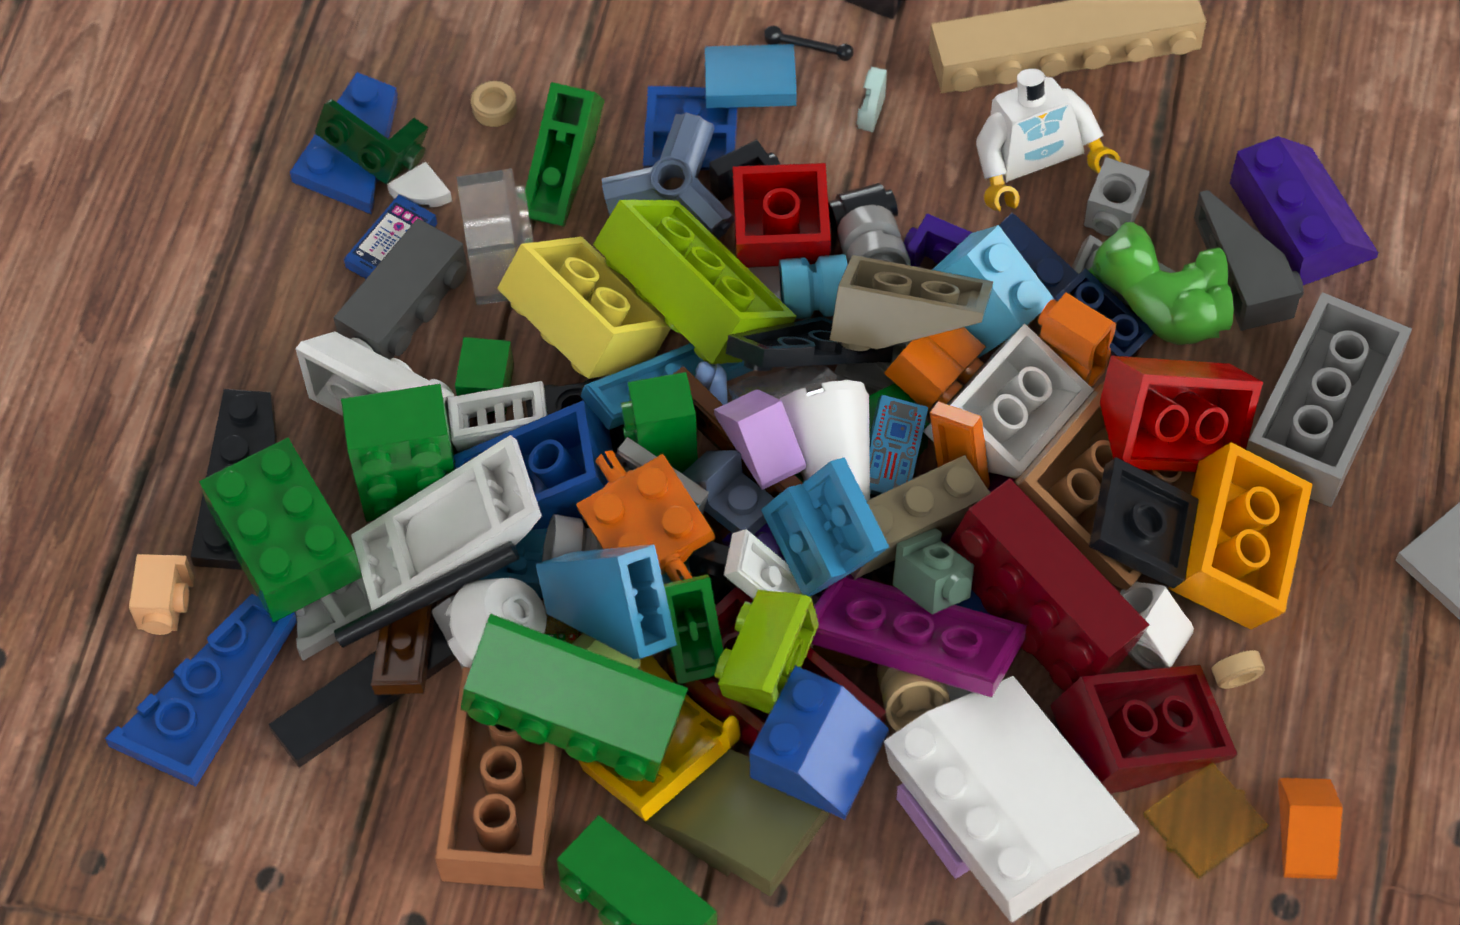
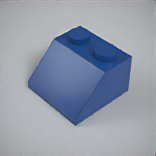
M795 666L749 752L750 778L845 820L889 733V728L843 686Z

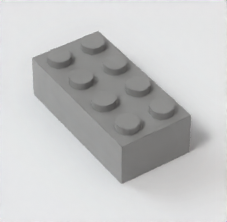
M1322 292L1258 420L1246 450L1312 483L1310 499L1332 507L1402 359L1412 328Z

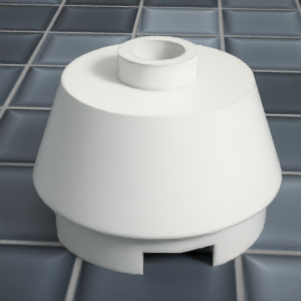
M514 578L485 579L468 583L457 592L446 610L445 617L450 616V629L453 638L448 640V645L455 657L465 667L471 668L490 613L544 634L547 622L545 608L537 593L529 585Z

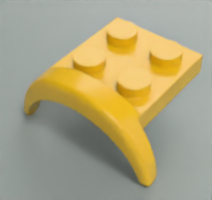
M652 655L640 659L639 670L675 683ZM686 694L675 731L654 783L644 779L642 781L626 779L620 776L613 767L597 761L591 763L579 761L585 773L646 822L738 742L740 727L735 716L728 717L723 723L706 712Z

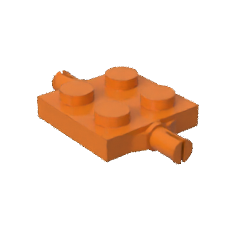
M609 450L605 452L612 469L603 455H599L595 463L603 472L608 483L603 489L580 501L576 506L601 548L610 549L655 544L661 575L666 573L671 582L680 581V577L683 580L693 578L684 562L693 551L714 540L715 536L664 454L659 455L635 470L627 472L615 456L614 451Z

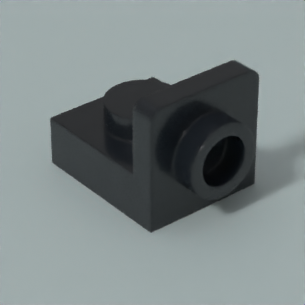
M756 139L709 162L710 189L720 202L733 195V166L781 164L776 155L772 152L767 154Z

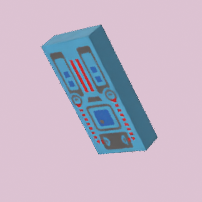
M881 395L878 398L870 433V494L878 496L913 479L928 412L927 406L886 395Z

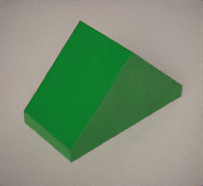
M709 575L664 584L677 643L676 646L668 648L677 683L682 684L715 676L716 667L724 649Z

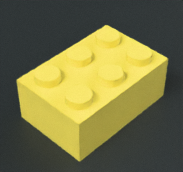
M582 236L521 244L497 287L510 301L511 307L520 315L525 316L540 331L542 338L547 343L555 346L571 362V366L576 372L588 379L608 376L654 358L671 329L664 322L665 317L652 304L638 297L634 291L635 287L623 275L613 271L606 264L605 258Z

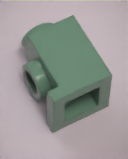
M936 528L897 543L893 585L931 614L970 598L974 569L972 563L941 541L942 532Z

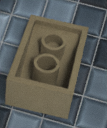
M852 255L838 285L830 340L841 342L843 347L850 350L866 351L870 348L881 349L981 323L990 298L993 281Z

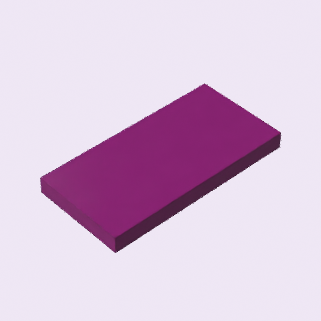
M849 574L827 587L815 603L814 608L819 626L811 644L992 698L1025 640L1026 626L958 605H953L931 614L896 587L861 577L854 580L853 576Z

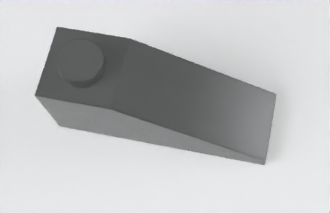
M1209 190L1199 192L1194 220L1206 249L1218 247L1226 255L1228 265L1227 284L1232 292L1234 316L1240 330L1243 331L1293 319L1299 299L1303 297L1304 289L1299 273L1291 270L1285 254Z

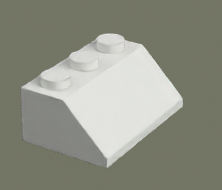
M1024 323L994 352L948 405L982 416L988 471L1018 478L1094 389ZM930 423L923 432L934 442L932 425Z
M337 332L301 341L296 347L308 397L343 416L342 398L441 383L450 430L447 398L454 397V393L443 382L437 379H430L429 381L414 373L403 361L396 358L389 360L375 353L363 340L355 337L350 340Z

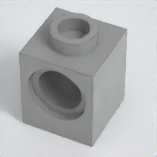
M1106 157L1088 198L1084 226L1092 228L1102 235L1112 236L1124 222H1135L1145 198L1150 171Z

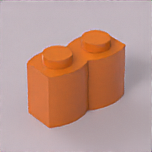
M1065 292L1059 301L1050 300L1042 310L1038 319V324L1042 326L1039 337L1088 385L1093 387L1105 372L1111 356V348L1109 346L1115 334L1116 324Z
M965 327L912 340L884 374L916 403L927 406L929 410L938 401L945 404L951 401L963 387L957 379L966 384L984 364L978 356L986 346Z

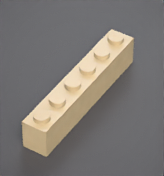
M1068 0L932 23L929 53L941 93L952 91L965 92L975 87L999 83H1014L1017 81V76L1021 71L1030 68L1041 70L1046 77H1053L1063 72L1087 68L1099 69L1105 65L1128 61L1140 62L1151 57L1169 54H1186L1192 50L1201 49L1206 19L1199 0Z

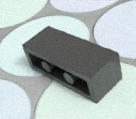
M417 218L333 317L337 333L350 340L353 337L363 340L375 353L389 360L394 358L395 355H402L408 348L412 335L423 322H429L434 317L439 308L440 301L449 290L456 289L463 282L467 273L463 243Z

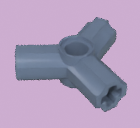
M686 112L684 114H676L660 160L653 167L601 178L609 216L619 200H678L719 240L727 233L728 228L734 222V216L697 179L714 132V125L704 120L701 116ZM677 177L684 180V183L675 190L663 188L664 183L670 178Z

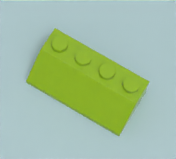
M619 200L593 243V246L606 258V264L613 271L622 274L635 287L634 291L637 296L645 302L652 304L665 317L664 322L675 332L682 334L695 347L694 352L696 355L710 364L740 363L743 361L726 354L728 335L794 322L797 317L678 200Z

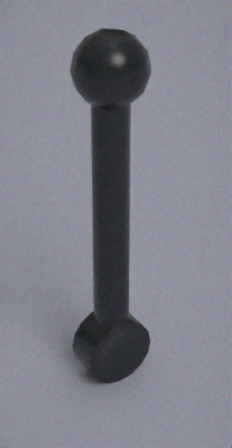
M769 26L764 31L765 42L770 45H776L780 42L835 54L842 61L850 60L854 54L852 46L847 43L836 46L782 33L781 29L777 26Z

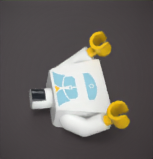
M1030 68L1021 71L1017 76V88L996 95L992 100L991 114L977 137L976 146L984 179H989L991 185L985 191L984 201L992 210L1001 211L999 197L1003 192L1005 195L1004 200L1008 207L1016 208L1019 204L1020 197L1017 190L1005 185L1004 180L1008 182L1084 154L1083 146L1086 144L1090 148L1087 163L1091 170L1097 173L1100 172L1099 160L1105 154H1108L1110 159L1121 162L1117 152L1103 146L1100 137L1104 135L1089 105L1071 89H1061L1053 78L1045 77L1041 70Z

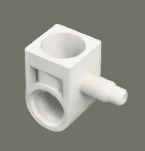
M1135 582L1128 590L1122 589L1120 594L1150 626L1128 655L1147 670L1170 668L1194 631L1193 625L1165 586Z

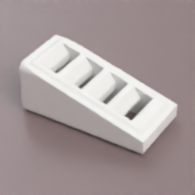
M542 381L447 398L451 441L458 453L547 416L545 390ZM531 399L533 416L524 418L522 402ZM513 405L514 420L506 421L505 407ZM495 411L496 423L488 424L487 413ZM477 417L478 426L470 427V418Z

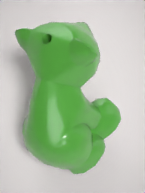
M1124 222L1096 251L1093 266L1089 269V272L1100 282H1104L1122 294L1132 310L1162 340L1176 345H1189L1211 338H1219V331L1230 330L1233 323L1234 307L1232 292L1227 284V258L1221 248H1210L1199 252L1196 261L1184 265L1180 272H1165L1159 268L1154 245L1145 229L1134 222Z

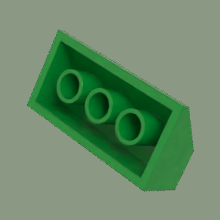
M490 613L463 689L460 710L468 712L469 716L479 723L490 726L500 724L517 731L520 737L535 744L547 742L563 748L568 755L576 760L587 763L597 761L613 767L620 776L632 781H642L644 779L654 783L675 731L688 688Z

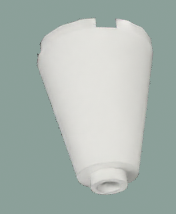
M852 380L831 381L822 383L824 392L808 396L805 387L781 397L779 400L783 403L806 463V469L800 471L804 482L830 461L845 457L866 501L870 500L869 394L865 389V385L862 382Z

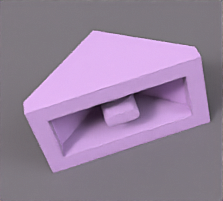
M756 389L714 409L716 419L736 450L741 454V458L762 490L806 469L805 460L781 400Z

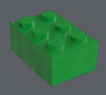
M441 383L341 399L347 450L366 522L374 521L456 469Z
M288 437L199 481L210 513L273 623L362 578L354 547Z

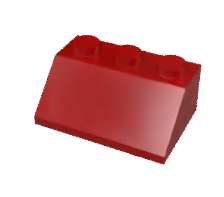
M1111 356L1100 398V406L1113 459L1117 457L1144 470L1196 472L1199 461L1230 442L1246 450L1263 382L1230 363Z

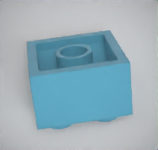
M999 225L971 233L932 269L993 281L992 291L982 322L965 327L986 346L978 358L1009 339L1024 323L1028 325L1042 312L1047 303L1054 299Z

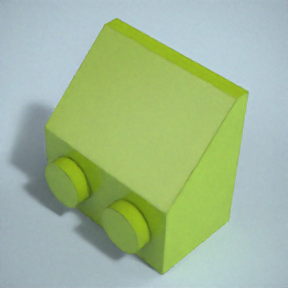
M758 590L752 604L748 602L743 604L735 624V631L740 632L732 650L726 648L723 651L715 671V677L720 679L718 685L724 697L770 714L794 667H802L819 626L812 597L799 593Z

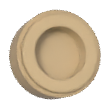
M489 81L479 85L472 93V113L479 123L489 127H497L510 122L517 111L516 96L509 85L499 81Z
M1251 650L1234 654L1217 662L1212 666L1211 671L1217 686L1222 689H1229L1247 684L1259 678L1264 673L1265 666L1259 652Z

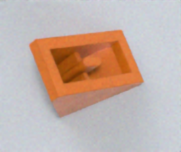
M1279 778L1283 878L1336 879L1343 806L1332 780Z

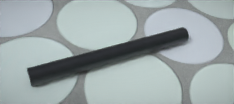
M510 541L335 629V637L340 646L344 648L461 589L464 585L477 581L519 560V553L515 545Z

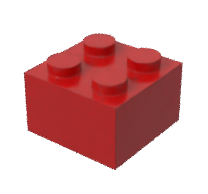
M826 163L733 166L736 258L747 268L779 266V259L805 257L810 264H815L819 256L830 255L831 237Z

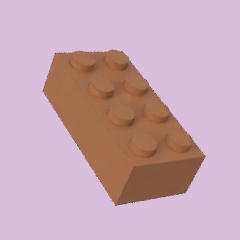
M463 667L435 856L441 881L545 889L562 748L547 742L544 744L529 742L520 737L517 731L500 724L490 726L479 723L472 719L468 712L460 710L463 689L470 671L469 667Z

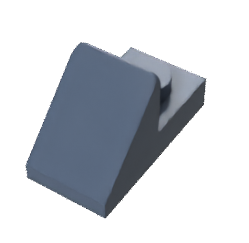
M737 450L706 451L682 473L709 492L704 511L732 533L747 529L754 535L767 523L761 509L771 502L774 497L764 489L762 490L760 486L742 473L741 454Z

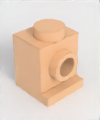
M137 554L129 609L138 630H144L156 635H165L171 631H177L180 613H186L188 610L189 587H194L195 580L187 556Z

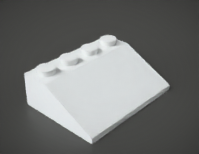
M1014 676L1002 680L992 698L973 692L925 712L884 740L889 766L1011 923L1139 834V829Z

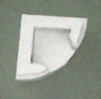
M426 162L387 184L389 194L393 198L401 195L415 204H429L430 208L439 207L452 201L451 192Z

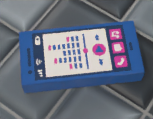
M398 195L344 258L345 267L366 279L417 218L435 227L437 225L436 215Z

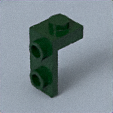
M330 99L323 105L315 133L329 145L339 150L387 185L405 168L411 171L419 164L426 152V148L422 144L429 127L414 117L388 139L339 103Z

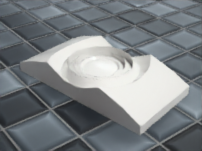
M509 435L351 534L372 611L510 541L516 545L530 532L542 515L518 442L513 436Z

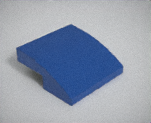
M648 86L643 168L653 167L660 160L675 115L686 112L701 116L704 120L714 125V132L700 169L710 170L709 162L736 150L738 107L706 108V87Z

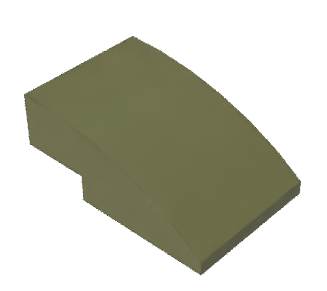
M729 749L646 822L644 821V823L727 877L732 872L771 897L828 819L829 813L750 778V757Z

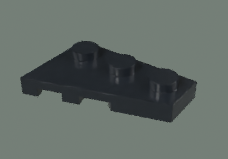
M820 316L728 335L726 354L743 360L744 366L749 369L770 371L773 367L891 362L894 345L881 349L870 348L866 351L847 349L842 346L841 342L830 340L833 321Z

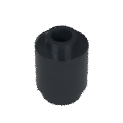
M876 183L837 194L836 200L828 201L829 222L834 235L838 237L837 228L841 219L850 211L861 206H883L891 211L894 217L898 216L897 202L892 190L885 191L881 183Z

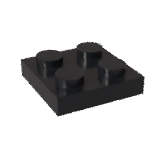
M1115 457L1104 467L1089 547L1174 589L1185 581L1199 499Z

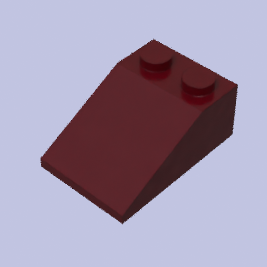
M1201 665L1081 676L1050 704L1062 736L1109 793L1132 790L1221 763L1238 755Z

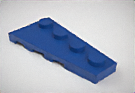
M251 594L207 637L208 643L191 660L186 658L173 671L174 677L157 694L153 695L150 693L136 707L138 712L122 728L117 726L105 738L108 746L196 787L297 623L295 613L293 612L273 623L259 597Z

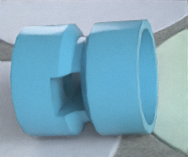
M846 255L819 256L815 264H810L805 257L779 259L781 301L797 316L796 319L811 318L816 310H819L824 317L834 316L838 285L848 266Z

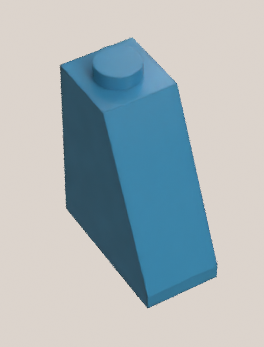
M655 544L571 552L536 564L548 615L632 659H641L677 645Z

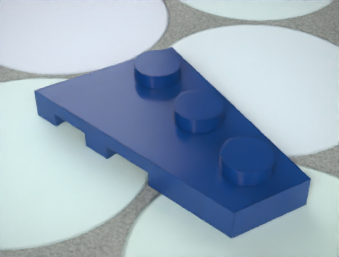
M356 72L337 103L389 139L398 100L396 87ZM315 133L290 171L292 182L372 214L374 191L379 179L329 145Z

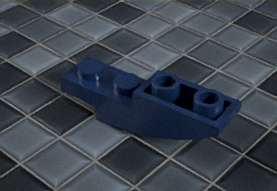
M1013 212L999 224L1000 228L1044 284L1054 300L1059 301L1064 293L1067 292L1115 322V334L1109 346L1111 348V356L1131 357L1154 334L1152 330L1086 268L1078 274Z

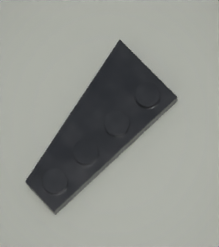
M223 390L206 478L277 443L274 402L271 392ZM203 494L190 556L193 566L243 570L210 513Z

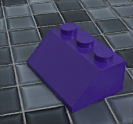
M1277 136L1237 151L1230 184L1261 235L1285 254L1291 270L1299 273L1303 286L1377 258L1379 252L1311 147Z

